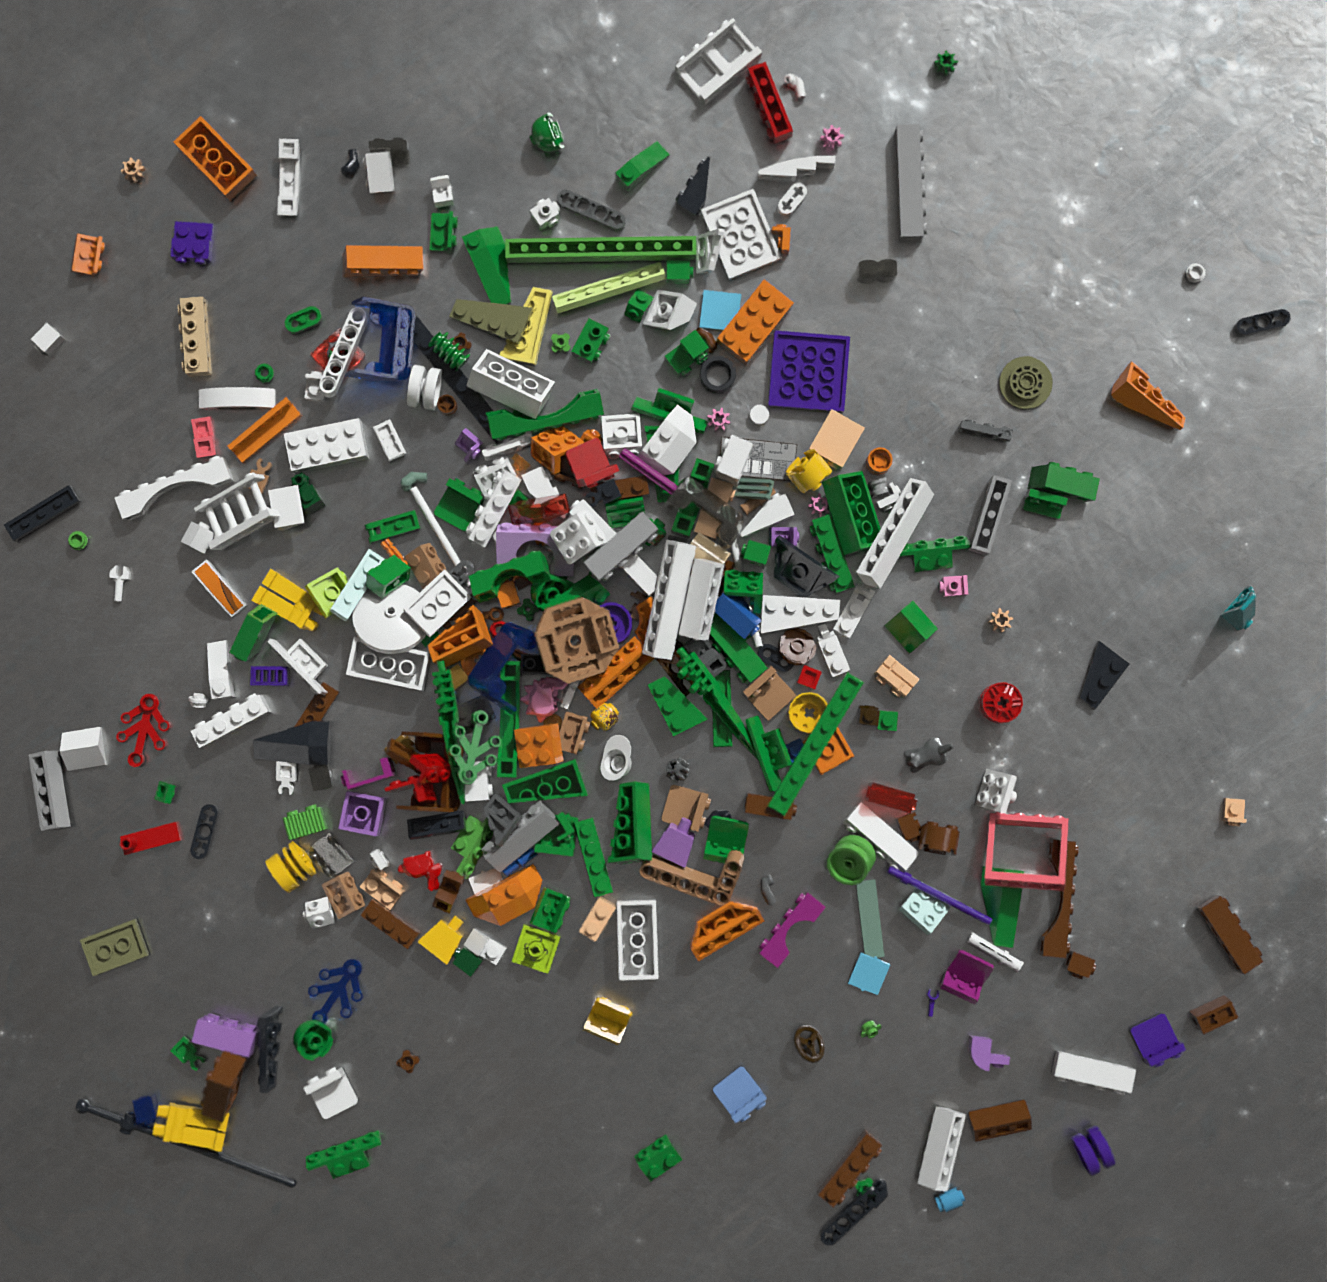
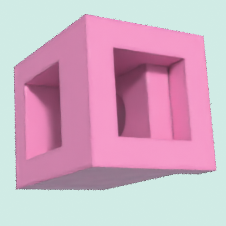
M967 575L943 577L942 581H939V592L943 593V597L967 596ZM952 582L957 584L956 589L951 588Z

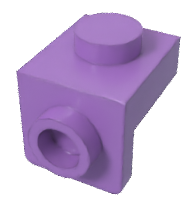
M465 428L454 444L467 454L463 460L468 462L471 458L474 460L481 453L479 449L483 442Z
M769 527V546H777L775 539L779 535L797 546L799 541L797 527Z

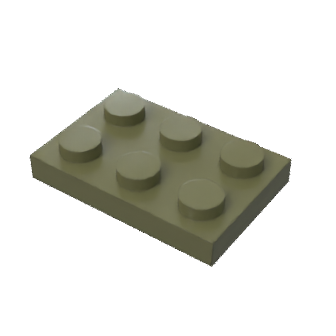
M137 919L80 940L92 976L149 956Z

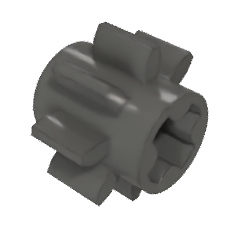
M680 757L677 760L672 759L666 766L668 772L666 776L676 783L679 780H685L689 776L690 771L687 768L689 764Z

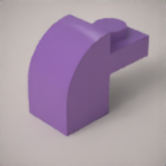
M970 1036L969 1055L978 1067L989 1071L990 1063H992V1067L1004 1068V1065H1009V1056L991 1054L992 1039Z

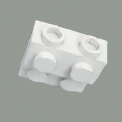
M640 413L602 416L603 445L606 457L618 459L619 454L624 448L638 457L642 451Z

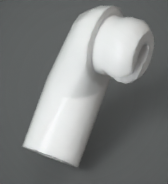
M793 74L785 75L784 82L795 90L796 98H805L803 80Z

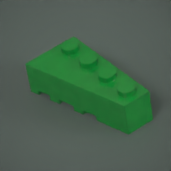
M576 759L502 785L508 803L588 796Z
M636 781L621 783L616 805L618 814L613 824V827H615L614 839H611L610 843L612 853L611 856H608V863L623 865L652 861L649 784Z

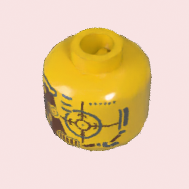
M603 703L591 712V724L596 730L608 731L618 722L619 712L611 703Z

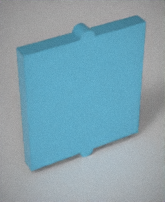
M860 952L848 984L860 988L861 991L866 990L878 995L890 964L877 959L876 956L871 957Z

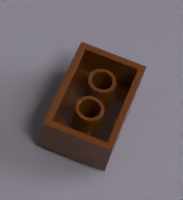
M226 1050L223 1051L221 1057H216L213 1064L214 1070L209 1071L205 1079L207 1083L203 1089L202 1094L204 1096L200 1102L202 1106L201 1115L223 1123L238 1095L246 1058Z

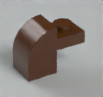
M446 869L432 907L450 914L463 886L464 877L455 871Z

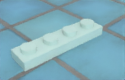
M368 549L329 611L346 621L368 588L365 586L367 572L381 564L384 558Z

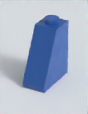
M723 593L717 599L714 612L744 639L749 635L753 637L759 631L758 625L762 621L756 613H753V609L742 596L724 595Z

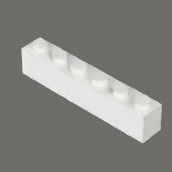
M910 478L856 572L865 585L879 589L883 586L934 496V493L925 481Z
M666 540L643 654L672 660L693 558L695 557L696 546Z

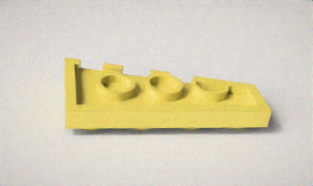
M532 288L523 307H532L534 310L520 344L506 340V345L503 351L500 352V356L510 361L536 365L553 292L551 290Z

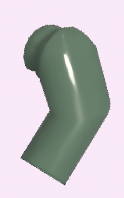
M410 472L402 478L400 482L401 488L404 491H409L413 483L427 482V473Z

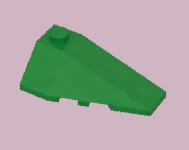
M982 866L980 886L987 916L992 918L989 928L993 945L1013 948L1023 888L985 885L986 867ZM992 867L994 872L1024 874V871Z

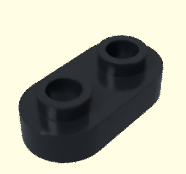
M764 644L758 650L757 655L763 663L781 672H788L794 666L790 663L782 666L781 660L783 658L779 653V649L771 644ZM764 651H770V657H765L763 655Z

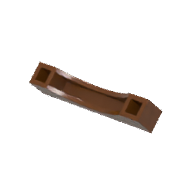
M1050 839L1048 859L1053 865L1057 876H1059L1061 840ZM1067 841L1064 891H1060V901L1055 918L1049 928L1041 935L1040 955L1066 958V954L1070 953L1068 935H1071L1072 923H1069L1070 915H1073L1074 905L1071 904V896L1075 894L1073 876L1076 877L1077 865H1074L1075 857H1078L1079 847L1076 846L1075 841Z

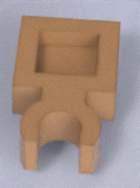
M259 458L257 461V471L251 469L250 473L264 475L265 479L257 483L263 495L270 479L265 474L271 470L272 463L268 462L266 467H262L263 459Z

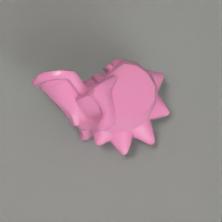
M542 677L539 681L534 679L533 685H525L524 689L527 695L520 698V701L528 705L525 713L535 715L539 723L543 722L548 716H552L558 710V690L564 689L568 683L558 678Z

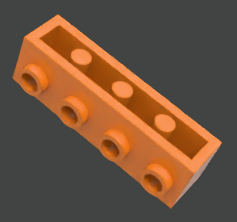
M635 636L617 651L605 672L588 677L577 687L596 709L654 659V657L642 653L644 645Z

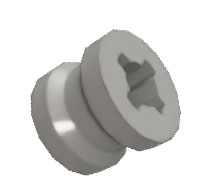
M886 477L867 483L868 487L872 490V498L890 492V489L886 486Z

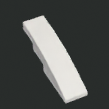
M811 156L776 163L759 170L758 179L796 181L797 174L815 175L816 168L834 169L835 156Z

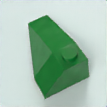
M498 226L478 229L462 236L464 245L490 302L505 305L511 303L508 263L505 258V241Z

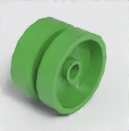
M844 836L837 842L835 848L829 854L827 868L830 874L842 884H860L876 861L875 850L866 839L860 836Z

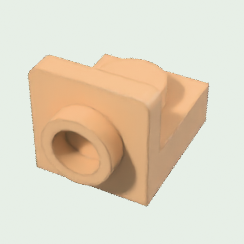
M1224 798L1223 821L1229 822L1228 826H1240L1241 823H1246L1247 819H1244L1245 800Z

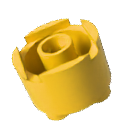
M815 449L804 452L805 456L801 459L797 457L786 470L788 473L786 474L787 477L802 493L810 489L812 491L817 490L822 484L821 481L832 472L830 466Z

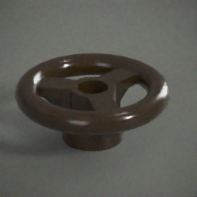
M800 1026L794 1035V1044L798 1054L807 1062H819L825 1052L822 1036L812 1026ZM803 1031L812 1033L807 1039L800 1037ZM816 1039H817L818 1044H819V1053H818V1055H817V1053H816V1051H815V1048H814V1047H815V1043H814V1042H815Z

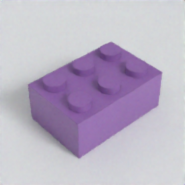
M210 1013L208 1016L204 1015V1017L197 1020L192 1043L223 1051L226 1050L246 1057L256 1053L259 1038L257 1025L249 1023L240 1025L238 1020L230 1018L221 1020L219 1015Z

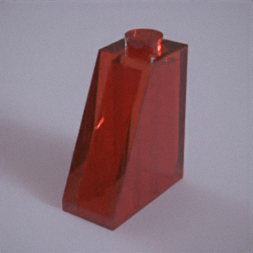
M566 493L522 500L508 505L512 524L545 523L570 512Z
M870 782L864 801L911 813L912 810L915 811L918 799H915L916 794Z

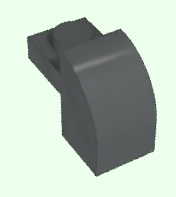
M691 638L686 642L689 649L696 653L713 677H716L728 667L721 655L712 647L708 640Z

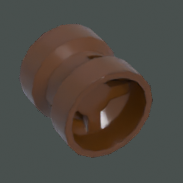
M442 395L437 401V407L442 415L449 417L457 412V402L451 395Z

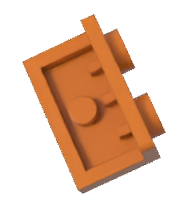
M79 233L76 234L71 272L95 276L97 272H100L102 261H99L100 253L103 254L105 246L101 236L96 238Z

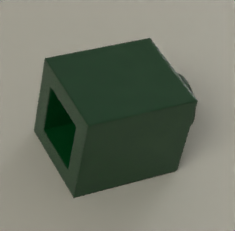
M463 947V949L458 948L452 956L455 959L452 964L470 977L483 962L481 957L477 956L467 947Z

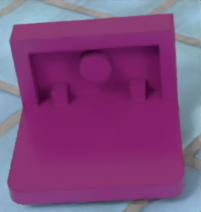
M959 950L944 973L940 989L976 1005L982 986L992 973L994 966L963 950Z

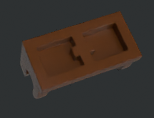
M1225 995L1189 1011L1197 1022L1195 1025L1203 1034L1239 1018L1232 1001Z

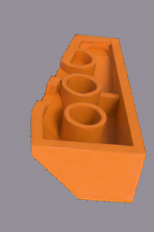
M1131 361L1114 383L1111 396H1113L1115 401L1129 409L1182 430L1185 423L1184 415L1170 400L1163 398L1160 388L1158 386L1154 388L1148 381L1150 377Z

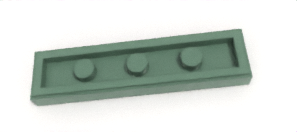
M875 879L864 880L860 884H856L864 954L871 957L876 956L877 958L885 957Z

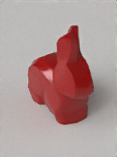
M431 851L404 858L403 863L399 865V873H405L407 876L415 879L426 877L429 891L439 889L440 886L437 878L441 875L442 865L440 863L434 864Z

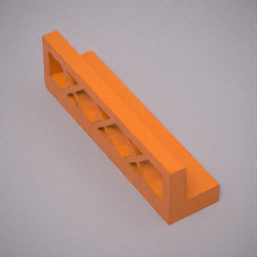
M285 397L227 446L244 464L302 415L290 400Z

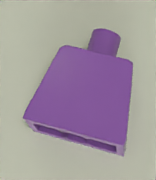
M682 817L679 825L670 823L655 844L652 852L685 868L695 834L689 831L692 821Z

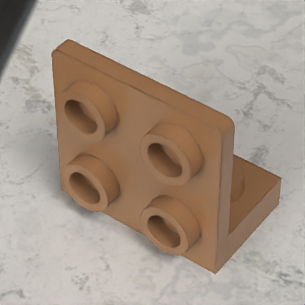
M772 666L743 691L744 696L768 721L796 696L789 686L777 675V671Z

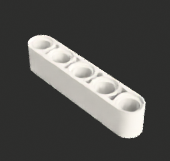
M356 307L349 312L322 375L319 386L325 397L330 398L337 394L367 325L366 312L362 308ZM356 315L363 316L361 321L353 320ZM349 332L356 333V336L352 339L346 337ZM342 349H347L348 354L345 356L339 355V351ZM335 366L341 367L338 373L331 372V369ZM331 383L334 385L333 389L325 390L324 386Z

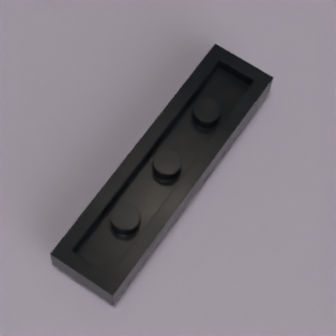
M68 485L5 523L4 527L12 540L16 542L81 501L72 486Z

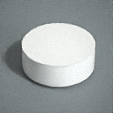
M763 405L754 406L750 412L751 421L757 425L767 422L769 418L768 409Z

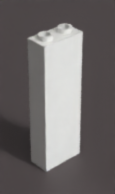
M584 499L580 502L577 500L571 505V511L569 512L571 517L578 512L588 509L594 516L599 529L603 531L607 542L616 535L613 529ZM631 554L627 558L628 562L620 569L648 598L653 597L656 591L658 576L637 555Z

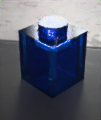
M156 1094L136 1098L132 1101L137 1124L144 1122V1126L156 1123L155 1119L159 1118L156 1117L158 1109Z

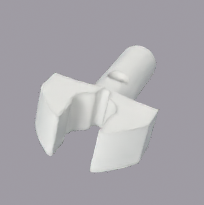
M116 565L110 571L109 578H113L116 582L115 602L122 601L123 583L126 580H130L131 577L129 570L125 566H123V575L120 577L118 576L119 566Z

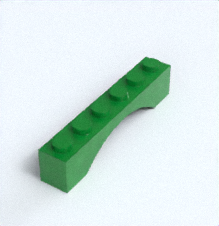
M598 389L579 392L563 408L547 415L537 416L536 419L518 415L506 409L487 412L486 418L492 439L504 440L509 435L522 436L527 431L540 432L545 427L558 428L563 426V423L570 422V424H576L586 418L589 420L598 419L600 415H604L600 392Z
M501 661L499 731L501 744L498 746L497 777L518 778V754L514 730L520 728V661Z

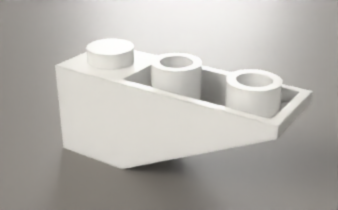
M543 466L521 475L530 495L563 521H566L565 515L568 514L564 503L560 505L557 499L560 497L556 486L552 488L549 482L553 480L549 470L544 471Z

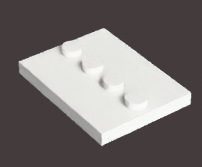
M754 189L701 209L709 232L718 228L724 229V236L718 255L729 280L782 260Z

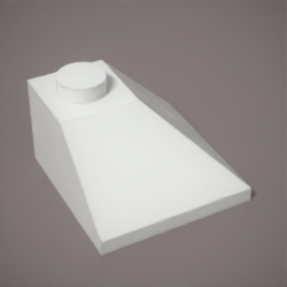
M657 290L643 324L645 326L671 330L690 321L697 303L681 293Z

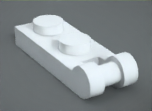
M858 582L833 630L850 639L875 591L864 588L863 584ZM858 594L865 596L863 602L857 599Z

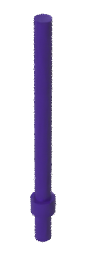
M889 866L887 873L900 879L899 882L905 885L909 884L987 925L991 924L992 918L913 878L911 874L905 871L901 872Z

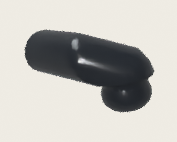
M714 810L705 820L704 825L709 828L712 816L732 819V815L727 810Z

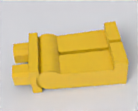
M270 568L262 584L294 602L295 605L262 586H259L251 601L258 605L263 604L277 612V615L296 624V626L303 630L307 629L315 632L319 623L312 620L313 615L316 612L322 617L324 616L310 594Z
M171 1102L169 1105H158L156 1117L166 1118L165 1125L154 1123L152 1134L161 1137L166 1142L185 1143L222 1152L229 1112L222 1123L201 1115L202 1107L176 1105V1103Z

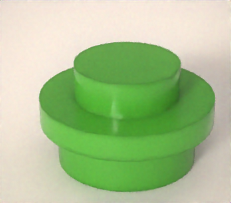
M75 531L70 534L68 543L72 549L82 550L87 546L88 538L83 532Z

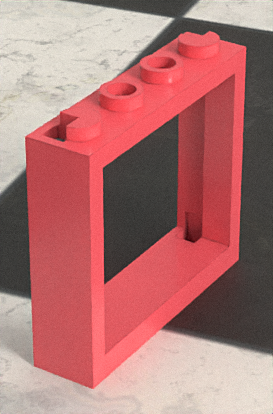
M1000 812L990 813L985 885L1064 891L1068 818L1062 816L1045 817L1040 814L1025 816L1022 813H1015L1014 815ZM995 824L1062 829L1059 876L992 871Z

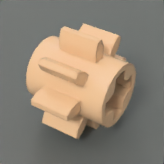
M130 158V161L123 162L124 169H121V172L126 174L125 179L127 181L133 179L137 183V179L144 178L142 174L146 169L144 166H141L142 162L139 159L135 162Z
M999 608L997 615L993 612L990 614L993 619L988 621V623H993V631L1000 628L1002 633L1005 626L1011 628V625L1008 623L1013 618L1007 615L1009 610L1004 613ZM1000 616L1002 619H1005V622H1003L1002 625L1000 622H997V619Z

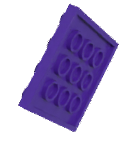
M774 330L768 406L829 412L832 409L836 412L844 413L850 336Z

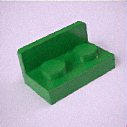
M453 211L431 214L430 252L453 253V247L457 246V235H454V228H458V217H455Z
M1030 489L1026 493L1023 510L1059 519L1068 498Z

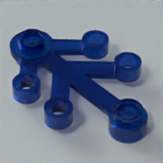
M349 959L344 963L343 967L330 970L325 968L319 972V978L323 981L330 979L332 976H343L339 982L309 987L308 994L311 997L332 991L321 1010L313 1013L312 1020H317L316 1016L320 1014L323 1016L321 1022L327 1023L329 1019L328 1012L339 996L342 1006L341 1016L345 1019L352 1016L353 1010L349 1005L346 990L349 980L353 989L351 999L354 1002H359L364 997L358 980V976L362 972V965L358 960ZM350 965L355 967V972L349 971ZM323 971L328 972L327 978L322 977ZM313 987L317 988V994L311 993ZM356 992L360 993V999L354 998ZM344 1009L350 1011L349 1016L343 1014Z

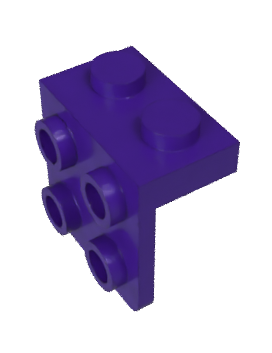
M1163 1013L1130 1029L1145 1063L1150 1067H1159L1165 1063L1164 1060L1178 1058L1182 1055L1181 1052L1186 1050L1184 1044L1178 1041L1166 1015Z

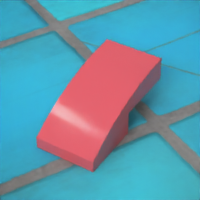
M211 416L191 419L197 458L216 455Z

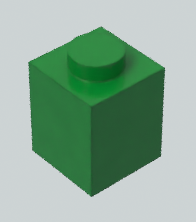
M667 260V283L689 284L690 278H693V267H690V261Z

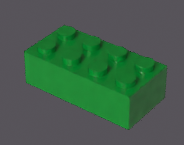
M863 471L841 474L823 481L824 493L844 555L869 550L881 528Z

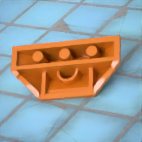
M533 863L465 899L474 917L502 926L535 908L543 880Z
M730 901L697 921L690 949L699 962L763 923L764 919L757 907Z

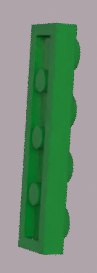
M593 818L574 822L593 897L612 893L613 890Z

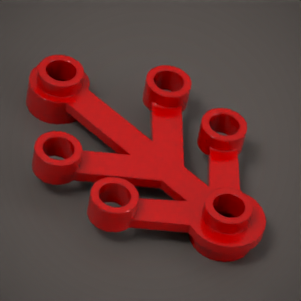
M154 694L143 695L139 706L129 712H124L120 717L123 723L130 724L135 716L143 712L142 720L125 731L118 732L116 735L117 741L125 743L129 740L130 736L139 731L135 751L128 756V763L132 767H140L144 764L145 757L142 753L147 733L154 742L156 750L162 751L167 746L166 741L159 737L150 723L152 714L158 722L160 731L167 732L171 728L170 722L165 720L158 710L159 699ZM148 700L153 701V705L151 707L147 706ZM128 714L130 720L126 722L124 716ZM164 722L167 723V728L165 730H163L161 727L162 723ZM122 733L126 735L123 741L120 739ZM159 741L163 742L162 748L157 747ZM136 756L140 757L139 763H135L134 758Z

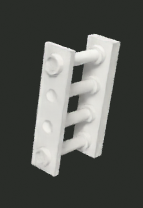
M249 473L244 476L245 479L212 498L202 500L200 505L194 508L195 512H206L215 534L214 539L208 542L211 550H222L280 517L278 509L266 507L257 483L265 479L264 475ZM249 487L259 508L258 514L255 516L251 515L242 493ZM236 496L244 516V522L241 524L236 523L227 501ZM220 504L229 524V531L222 533L213 508Z

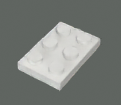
M444 569L403 608V611L431 637L471 596Z

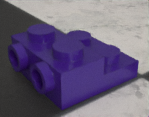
M175 221L174 238H172L171 258L176 263L186 264L187 261H194L195 264L199 265L212 262L213 223Z

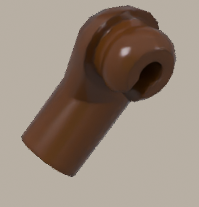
M698 327L696 331L707 343L709 353H713L718 346L716 340L710 332Z

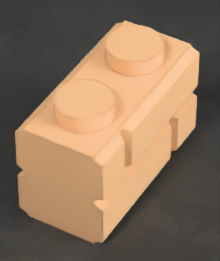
M890 655L874 672L877 676L875 679L883 686L885 684L892 688L890 692L898 698L900 696L906 697L919 681L918 677Z

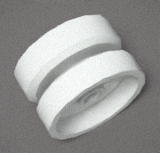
M413 366L407 391V405L409 407L418 408L423 400L425 409L435 411L441 390V369L431 368L426 376L424 366Z

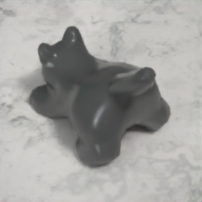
M931 738L923 747L908 749L904 752V755L908 757L906 762L908 766H911V772L916 773L928 765L944 764L947 761L946 752L952 750L954 745H942L939 738Z

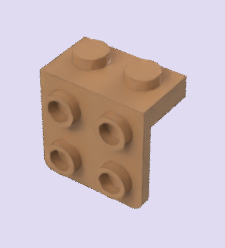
M672 785L662 814V821L679 825L681 818L684 817L692 821L690 830L698 832L699 828L703 829L706 818L702 816L704 809H709L711 799L708 798L709 794Z

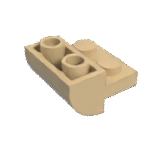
M700 532L690 543L696 546L693 563L696 558L725 564L731 553Z

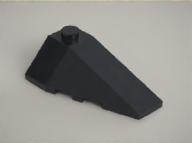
M309 721L303 725L293 726L278 733L275 732L253 740L254 759L306 765H328L331 760L330 721Z

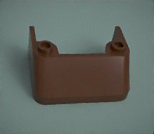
M401 731V735L415 736V748L418 752L425 754L438 753L449 762L443 734ZM461 746V753H462V758H463V751H464V750H463V748H462V746ZM450 772L446 782L432 783L437 801L430 803L418 802L413 793L410 806L396 805V809L435 812L457 811L460 806V798L452 772Z

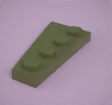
M456 299L449 317L520 344L534 309L532 307Z

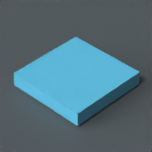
M704 290L700 327L723 331L740 310L741 294Z

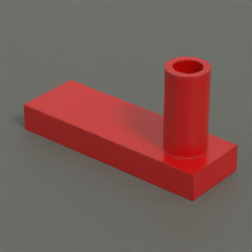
M178 822L120 836V847L123 849L124 855H129L181 841Z

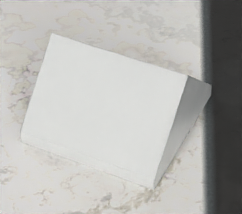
M298 485L268 490L271 509H278L280 514L279 518L273 520L275 529L285 531L304 523Z
M101 727L62 733L60 754L67 771L107 765Z

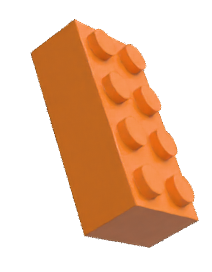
M201 116L173 141L177 148L229 201L257 176L244 159Z
M764 279L718 336L717 344L746 366L792 308L794 302Z

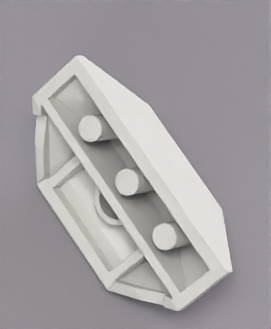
M677 405L666 417L638 457L662 475L674 474L696 444L693 416Z

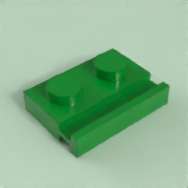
M642 496L615 500L605 505L608 525L611 528L626 526L642 511L645 513Z

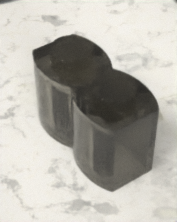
M883 259L879 262L863 260L857 266V281L860 283L868 284L875 281L889 283L897 277V261L893 259Z

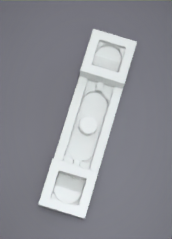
M279 139L280 187L278 215L297 216L300 188L299 140Z
M225 387L199 390V409L237 407L272 409L275 406V389Z

